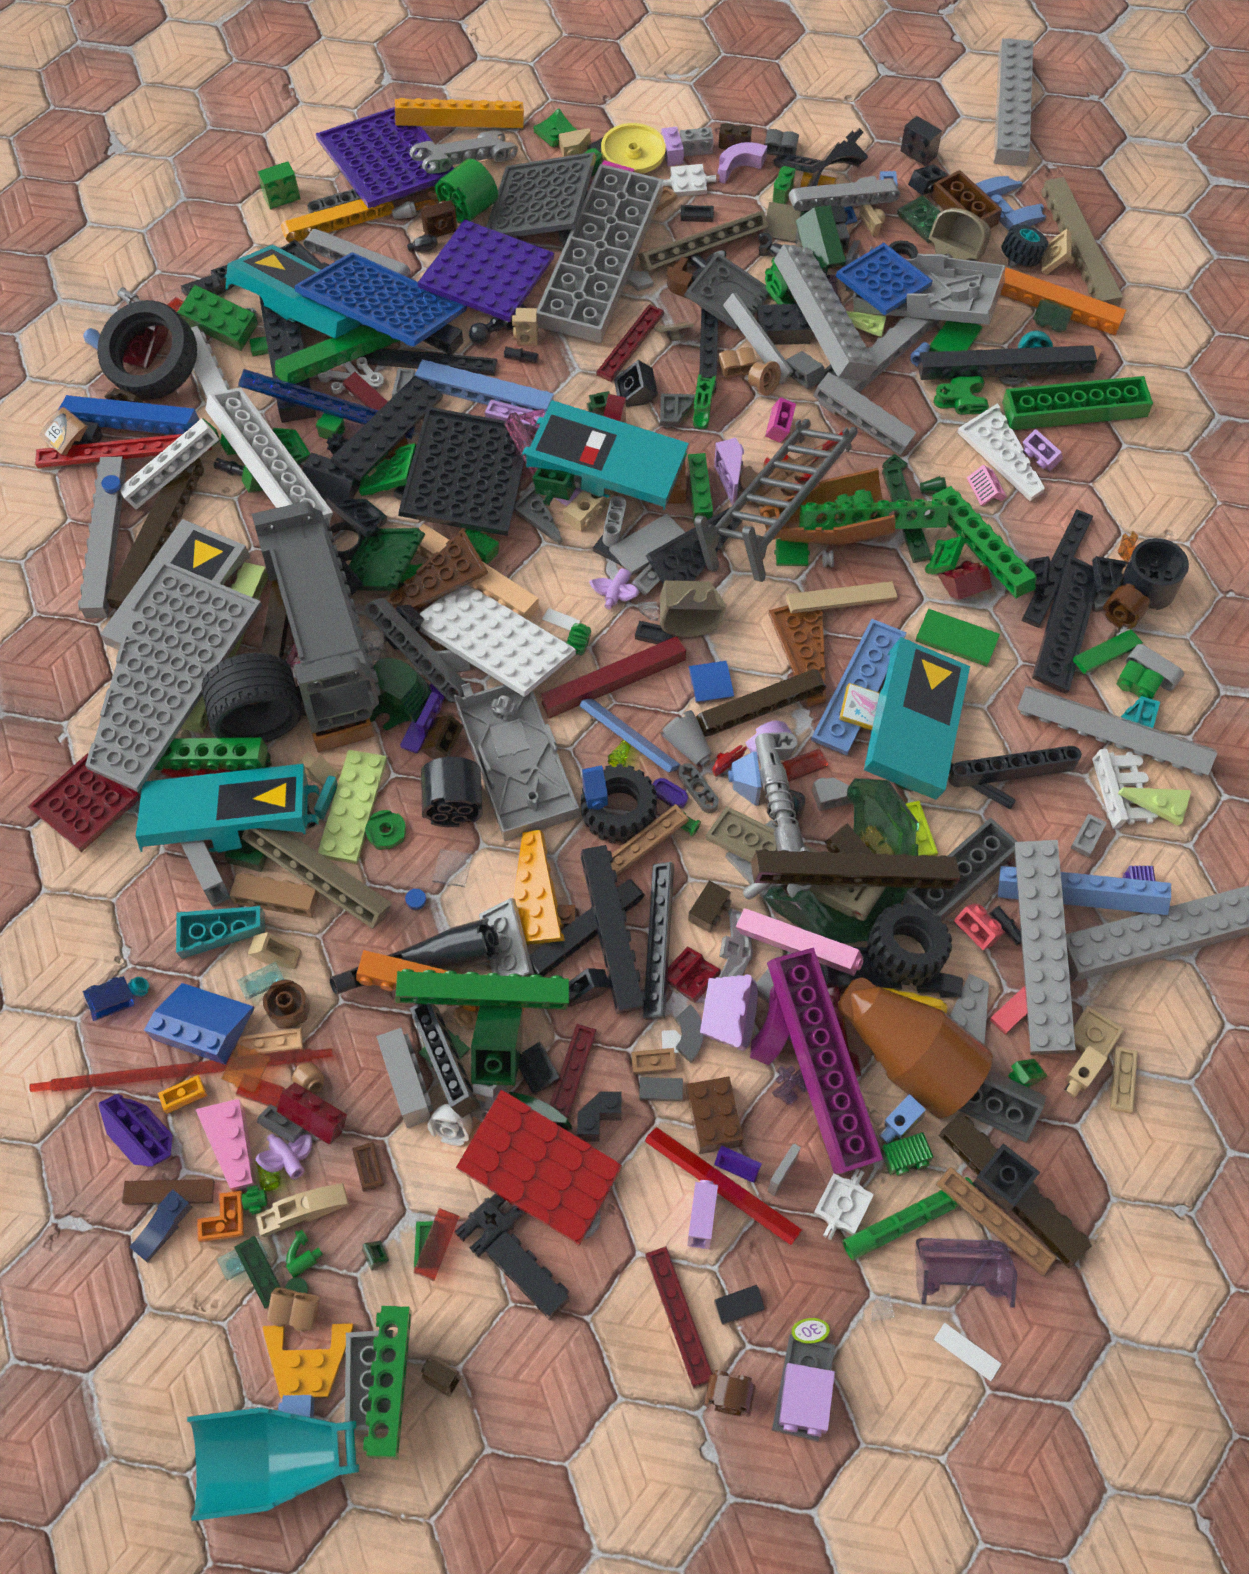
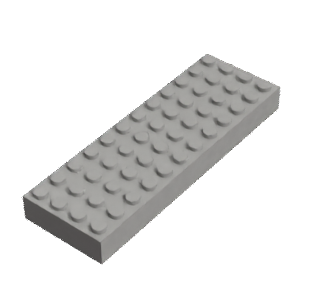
M600 164L583 202L577 226L570 232L537 308L538 327L602 343L662 197L663 179Z

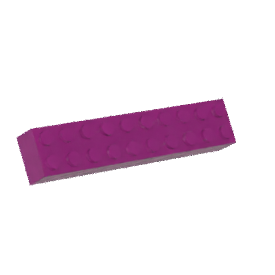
M814 947L772 959L767 962L768 969L833 1172L835 1174L844 1173L883 1160Z

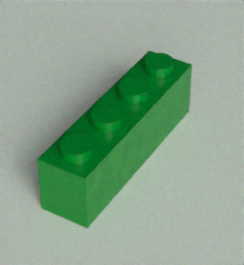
M706 453L688 454L687 472L694 526L695 518L698 515L706 517L707 520L713 517Z

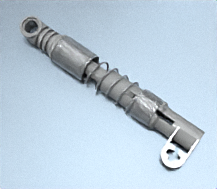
M787 732L762 733L755 738V744L761 765L760 778L763 790L767 792L765 798L769 800L767 807L771 809L769 816L775 819L772 821V825L777 827L774 831L777 850L800 852V849L804 847L798 821L795 819L794 804L790 801L792 795L788 792L790 786L788 785L787 774L783 764L780 762V760L791 758L797 745V738ZM788 884L787 892L794 899H803L806 897L811 885Z

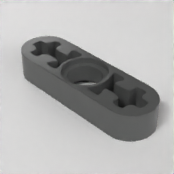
M689 763L681 765L679 768L680 781L705 813L715 812L719 802L716 794L694 765ZM684 771L691 772V778L687 774L684 775ZM700 784L704 787V790L696 792L693 790V786ZM706 799H707L709 802H712V801H713V805H712V806H711L710 804H707V805H706Z

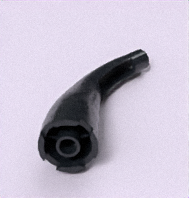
M484 918L452 927L387 956L439 969L464 967L497 959L499 953L495 952V946L499 945V939L494 925L489 926V919ZM358 967L330 977V985L336 995L366 986L356 980Z

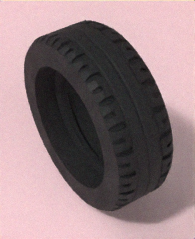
M154 300L133 302L115 312L104 325L97 346L99 365L104 375L120 390L134 394L141 400L159 399L180 388L192 373L197 357V341L189 324L169 305ZM150 326L167 327L172 333V347L163 364L148 374H129L124 369L123 356L131 338L139 331Z

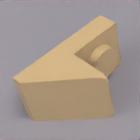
M307 752L297 763L304 764L306 776L322 787L329 775L336 778L339 776L335 769L321 755L316 758Z

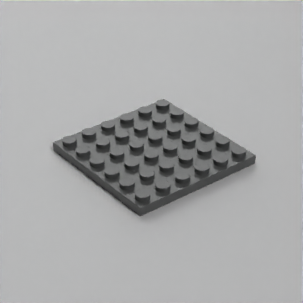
M595 152L506 166L498 189V200L493 205L486 228L511 237L576 228L596 161Z

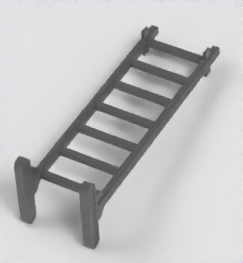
M798 419L795 423L796 430L715 526L708 525L707 518L698 515L695 518V527L707 569L717 571L719 568L715 548L718 545L720 535L744 540L753 578L755 581L763 582L766 578L763 559L766 555L767 546L846 449V452L851 450V442L858 434L857 428L851 427L848 430L846 427L842 431L843 435L809 430L808 428L811 426L810 420L804 419L801 423V420ZM804 436L839 442L832 452L795 445L798 440L802 444L805 440ZM788 452L826 458L819 468L782 462ZM775 468L812 475L805 485L768 478ZM762 484L799 491L791 502L754 495ZM748 501L785 508L777 519L740 512ZM734 518L771 526L764 536L756 535L754 527L744 526L742 532L725 529Z

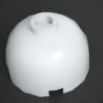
M449 1104L438 1107L428 1122V1130L431 1135L435 1137L437 1134L442 1137L441 1142L453 1146H461L465 1141H468L473 1129L471 1115L468 1114L461 1118Z

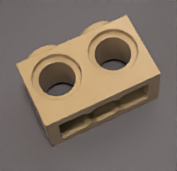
M516 308V315H512V326H515L513 328V338L517 339V345L537 346V308Z

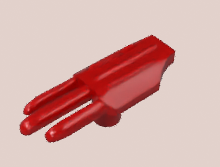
M739 745L730 753H719L712 768L713 775L717 777L731 767L733 762L744 756L747 747Z

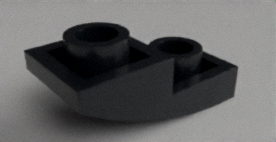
M939 973L930 982H922L921 985H917L916 989L918 993H939L940 998L962 997L963 978Z

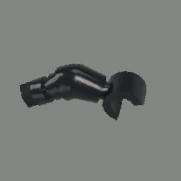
M760 233L758 236L759 243L761 244L759 246V255L776 257L783 245L773 244L772 236L768 233Z

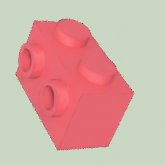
M977 903L966 906L953 920L982 950L992 947L1005 933L1001 924L997 920L992 919L987 914L986 909Z

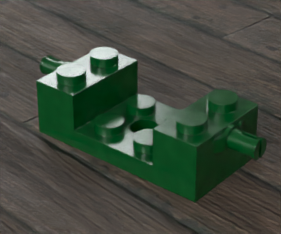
M538 468L532 477L536 494L545 495L543 503L548 506L553 498L570 500L576 489L575 475L565 471Z

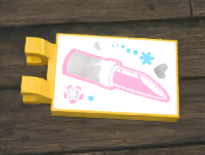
M849 683L846 687L839 720L872 730L880 693Z

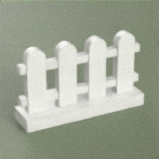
M1100 749L1092 761L1112 828H1121L1126 821L1128 825H1133L1135 821H1146L1147 824H1152L1158 815L1143 807L1130 808L1129 803L1134 802L1118 795V792L1124 786L1143 788V785L1148 781V775L1144 772H1138L1137 769L1143 764L1142 757L1133 755L1132 752H1127L1126 755L1115 756L1114 752L1108 753L1107 749ZM1130 768L1131 772L1120 773L1119 769Z

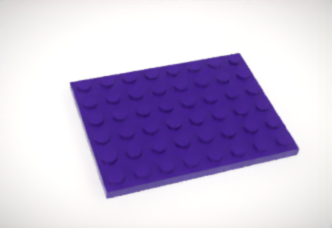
M395 107L315 133L318 142L368 208L376 207L385 202H390L394 199L405 197L408 194L435 186L442 177L454 169L451 166L445 172L427 173L422 168L423 161H415L410 157V149L413 145L432 140L421 126L395 125Z

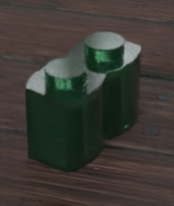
M1041 298L1033 320L1040 326L1045 327L1046 324L1052 326V330L1056 332L1065 331L1074 309Z

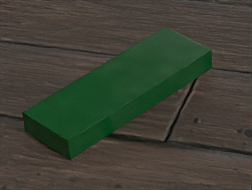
M254 1235L234 1246L264 1309H266L270 1304L271 1293L275 1288H281Z

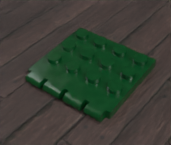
M379 528L368 538L364 537L349 563V567L364 584L359 591H391L393 588H397L403 577L402 575L405 574L411 563L410 560L413 559L418 546H420L424 539L425 533L419 528Z

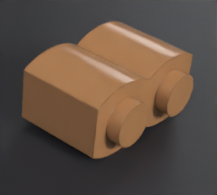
M743 347L736 351L725 350L719 353L718 363L723 377L733 378L739 375H749V371L757 363L753 348Z
M275 1288L271 1293L266 1320L271 1321L275 1326L291 1325L297 1331L305 1332L308 1329L311 1330L316 1322L320 1297L308 1293H298L290 1289Z

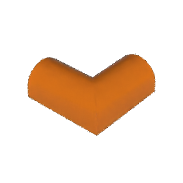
M242 1191L219 1193L220 1216L197 1219L199 1243L244 1237Z

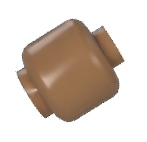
M309 1062L297 1066L292 1076L293 1083L296 1082L313 1094L318 1093L322 1089L325 1080L323 1073L318 1067Z

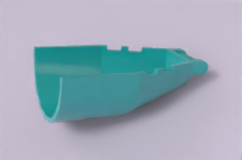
M265 1407L187 1417V1422L191 1424L196 1456V1502L194 1513L191 1516L192 1521L268 1511L339 1475L360 1472L359 1464L356 1461L354 1429L357 1428L356 1420L335 1423ZM345 1430L347 1465L341 1466L338 1431Z

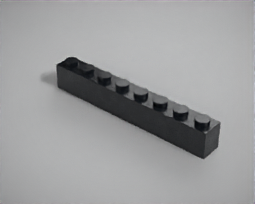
M606 845L582 849L580 858L607 976L611 985L616 1014L640 1010L644 1006L643 1003L646 1002L644 991L640 990L639 982H641L639 970H635L634 966L636 955L634 950L630 949L631 934L629 929L626 930L624 923L627 921L625 910H621L620 902H622L621 892L616 889L617 874L611 867V863H613L612 853L607 850Z

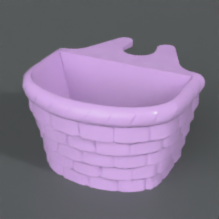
M750 975L716 977V979L709 978L700 1030L703 1036L722 1042L730 1047H735L740 1051H745L748 1048L753 1033L758 999L757 982Z

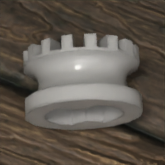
M832 550L829 553L826 551L822 553L824 568L827 565L830 567L834 566Z

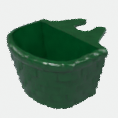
M393 658L380 659L373 665L374 668H371L376 671L381 695L377 696L379 704L372 710V715L369 717L370 722H374L381 713H387L390 715V719L383 725L385 731L406 721L416 723L432 692L431 687L407 663Z

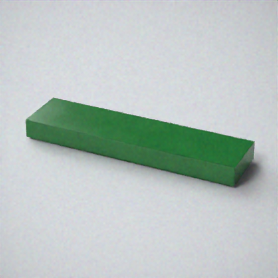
M1130 629L1075 656L1073 661L1086 674L1132 651L1138 644H1143V642Z

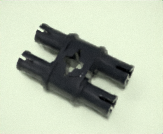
M494 1194L490 1198H485L479 1207L470 1212L469 1218L454 1233L464 1242L477 1228H481L484 1231V1235L469 1247L472 1253H475V1256L480 1258L505 1231L508 1233L510 1230H513L514 1224L526 1212L514 1205L506 1214H501L499 1207L506 1200ZM486 1216L490 1219L495 1218L497 1226L492 1223L488 1224Z

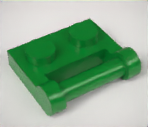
M962 536L945 541L937 540L930 563L926 565L925 572L934 575L955 569L966 540Z

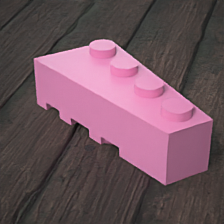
M239 1099L195 1109L232 1192L242 1191L246 1193L247 1187L257 1184L243 1104Z

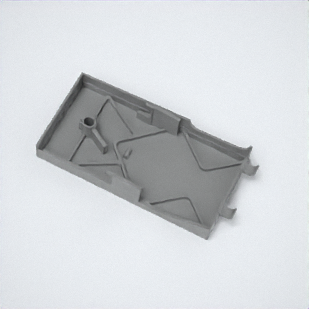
M470 683L461 685L465 697L454 695L457 713L475 762L481 768V779L504 841L520 837L522 832L542 830L579 818L580 807L577 805L559 759L558 747L549 724L545 725L534 691L532 690L527 696L523 697L508 686L501 685L473 694ZM500 696L510 697L514 701L513 704H515L514 716H508L506 720L495 717L491 705L493 700H498Z

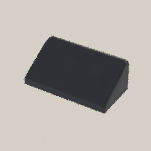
M758 1285L714 1300V1305L722 1325L765 1310Z

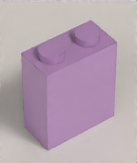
M700 1180V1182H695L687 1242L689 1247L710 1248L718 1185H714L712 1181Z
M787 1363L778 1424L784 1426L783 1430L789 1432H798V1429L807 1430L808 1435L821 1437L822 1433L826 1434L829 1425L835 1371Z

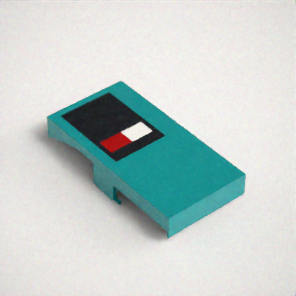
M551 400L544 417H539L535 426L537 424H540L531 446L525 447L521 456L526 454L527 468L536 467L572 473L582 477L581 490L591 494L609 498L610 495L605 494L606 488L663 506V510H665L686 459L689 443Z

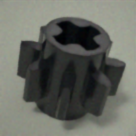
M333 433L332 438L328 437L327 450H330L334 455L349 439H346L342 433Z

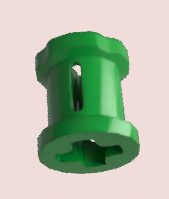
M688 817L689 821L680 828L693 837L697 833L701 821H695Z

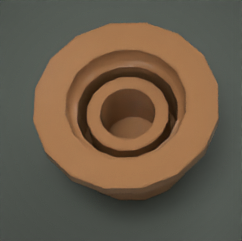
M769 361L766 364L757 362L749 371V384L758 388L761 395L769 396L776 390L779 384L781 369L780 365L775 361Z

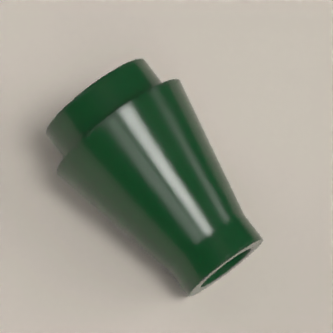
M940 476L919 483L921 494L937 493L947 488L945 477Z

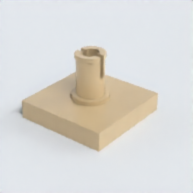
M1064 230L1048 243V247L1042 257V273L1045 275L1062 263L1068 267L1074 263L1075 257L1071 256L1072 232L1070 230Z

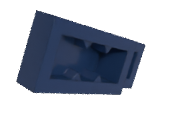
M173 1189L157 1206L158 1209L149 1223L129 1246L147 1263L179 1228L178 1223L193 1208Z

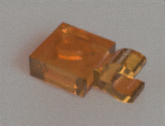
M1132 531L1130 537L1126 533L1123 534L1118 550L1119 556L1124 561H1127V564L1138 539L1135 531Z

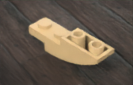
M344 1184L316 1188L272 1203V1208L256 1214L260 1235L267 1237L301 1221L306 1220L310 1222L348 1206L349 1202Z

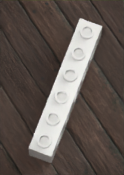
M203 419L199 420L121 486L120 492L124 499L137 510L219 441L215 432Z

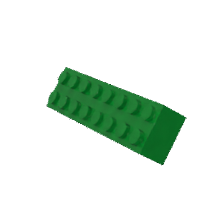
M1137 376L1006 389L1002 405L1009 428L1020 430L1148 417L1153 401L1145 377Z

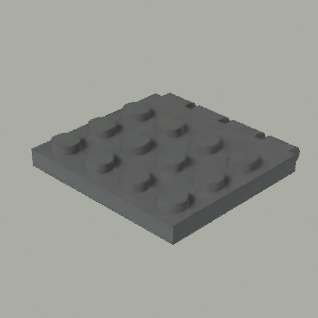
M717 252L688 288L684 296L734 330H740L723 306L731 294L737 293L753 316L757 312L758 305H763L770 294L766 290L764 283Z

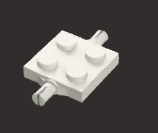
M703 164L673 166L670 168L671 178L663 180V187L671 186L677 197L707 194L706 185L710 182H716V175L706 176Z
M855 1169L851 1180L833 1173L814 1211V1215L828 1223L823 1236L826 1238L831 1230L828 1236L829 1240H832L836 1229H842L851 1235L855 1234L874 1195L863 1189L859 1184L864 1175V1172L861 1170L857 1178L860 1169Z

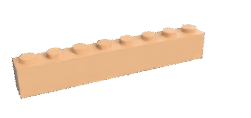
M423 523L419 529L425 533V537L420 546H418L416 554H420L428 560L436 552H440L449 540ZM483 562L488 574L469 583L468 586L481 591L482 594L489 598L491 597L501 605L529 620L539 609L538 597Z

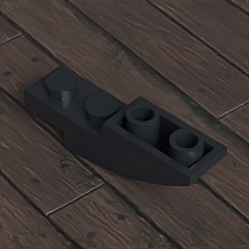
M227 265L212 269L211 276L181 285V291L187 297L193 286L197 285L219 296L234 287L235 284H230L229 288L226 289V278L224 277L227 274Z

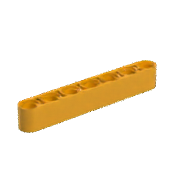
M362 199L286 220L282 223L281 229L287 242L290 243L294 239L298 242L305 240L313 229L329 233L390 215L394 206L390 201L368 208Z

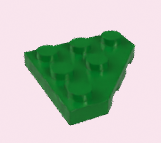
M416 443L399 447L395 451V456L389 461L385 459L376 467L377 471L370 477L366 475L361 480L359 487L361 496L405 486L416 450Z

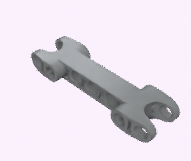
M487 131L479 134L474 139L438 145L432 141L421 142L413 145L410 149V157L415 161H423L422 168L427 173L448 171L452 165L461 164L469 158L476 161L493 158L496 162L513 159L518 153V147L514 143L505 142V135L501 131Z

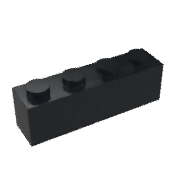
M505 1231L486 1250L487 1256L550 1321L569 1302V1296L567 1295L569 1291L561 1282L556 1284L551 1279L553 1274L545 1266L541 1268L535 1262L537 1258L530 1250L525 1252L520 1247L522 1243L513 1233L509 1235Z

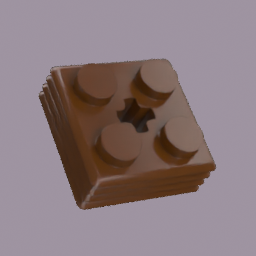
M452 200L441 201L438 204L426 205L424 208H421L423 232L425 235L430 234L439 237L453 233L458 229L456 208Z

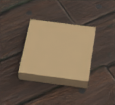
M1087 1006L1074 1025L1075 1048L1084 1052L1088 1046H1091L1108 1057L1124 1029Z

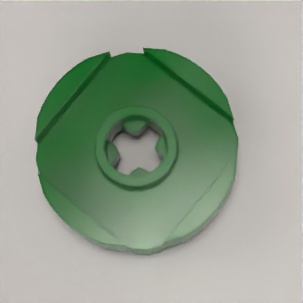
M381 810L370 817V821L366 824L365 832L368 841L377 850L391 849L404 842L406 825L404 819L398 813H392L390 810ZM384 826L391 828L388 833L381 832Z

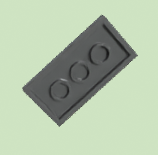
M791 1334L789 1335L772 1431L819 1442L820 1437L808 1435L807 1430L798 1429V1432H789L783 1430L784 1426L778 1425L785 1369L787 1363L831 1371L835 1345L825 1342L802 1343L797 1341Z

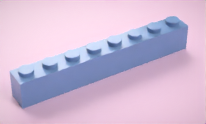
M422 360L415 373L416 377L443 394L488 405L492 399L546 413L551 400L554 401V394L548 391L522 386L432 361Z
M1001 866L998 897L1018 899L1016 867ZM1061 872L1063 904L1168 915L1171 902V883Z

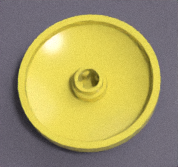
M625 123L610 129L602 139L601 154L603 159L633 168L635 173L643 174L654 170L662 163L665 157L666 146L662 135L654 128L645 124Z

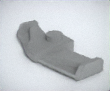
M732 908L728 911L731 937L726 935L722 938L719 957L727 959L719 978L743 976L749 961L752 960L751 938L740 934L736 928L742 912Z

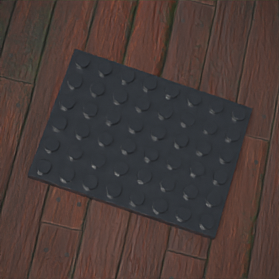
M427 406L398 516L508 536L526 454L523 456L521 454L524 448L529 445L532 426Z

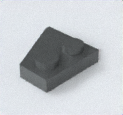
M661 394L660 426H678L693 404L695 394Z

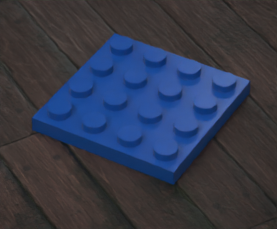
M885 243L872 249L836 273V277L883 315H887L907 302V294H919L929 288L933 282L932 279Z

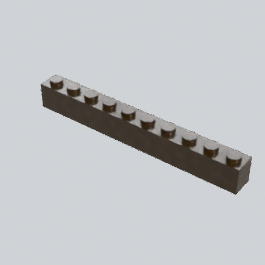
M197 458L161 489L106 597L111 608L118 610L171 533L175 530L178 519L183 515L185 505L190 501L192 491L196 489L197 482L204 473V467L200 458Z
M762 849L756 850L751 860L754 883L954 889L960 880L956 857H948L946 855L914 856L907 854L889 855L887 853L854 854L848 852H794Z

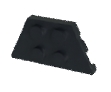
M328 497L326 500V504L366 538L387 523V516L367 499L344 498L343 502H335L333 497Z

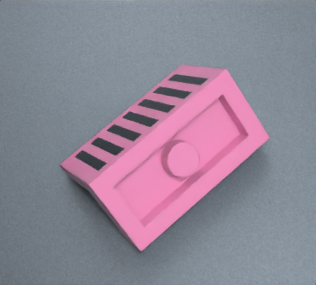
M982 465L967 477L981 506H984L993 498L1000 501L1007 498L993 469Z

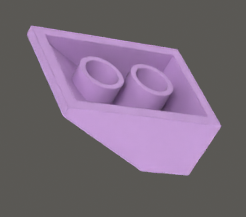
M737 438L717 442L715 447L714 467L732 505L737 500L741 466H743L742 455L744 454V448L742 444H739Z

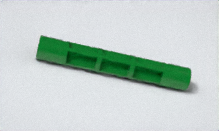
M965 1177L968 1182L973 1183L970 1178ZM940 1190L843 1239V1246L850 1259L854 1261L960 1207V1205L943 1190Z

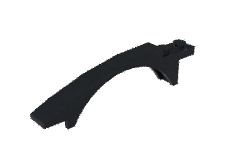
M860 128L855 132L852 130L845 137L846 141L843 140L841 143L835 144L822 159L825 162V167L837 163L858 167L864 162L868 155L856 143L864 132ZM824 168L813 173L806 187L818 186V181ZM810 210L801 211L800 217Z

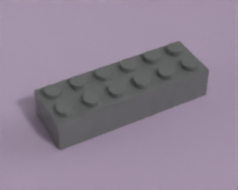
M989 818L947 855L948 857H956L960 873V880L954 889L910 888L906 891L903 902L911 903L913 906L916 904L922 905V908L926 910L929 908L935 916L939 915L943 921L996 874L1001 866L1006 865L1015 857L1014 846L1015 842L1018 841L992 818Z

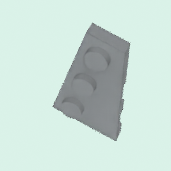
M969 974L962 989V997H958L950 1017L985 1045L989 982Z

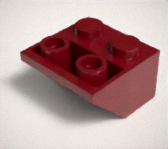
M971 560L961 562L960 566L955 567V569L938 573V577L950 597L958 600L992 588L988 567L980 565V563L971 562Z

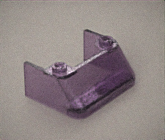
M920 1238L916 1240V1284L921 1304H926L927 1295H933L935 1292H938L940 1285L984 1286L985 1290L993 1297L1006 1296L1009 1306L1015 1308L1018 1273L1008 1248L1003 1242L996 1240Z

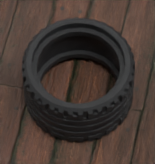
M246 653L233 656L215 665L202 680L201 689L210 729L217 738H262L265 743L282 737L293 729L302 715L292 669L280 657L266 653Z

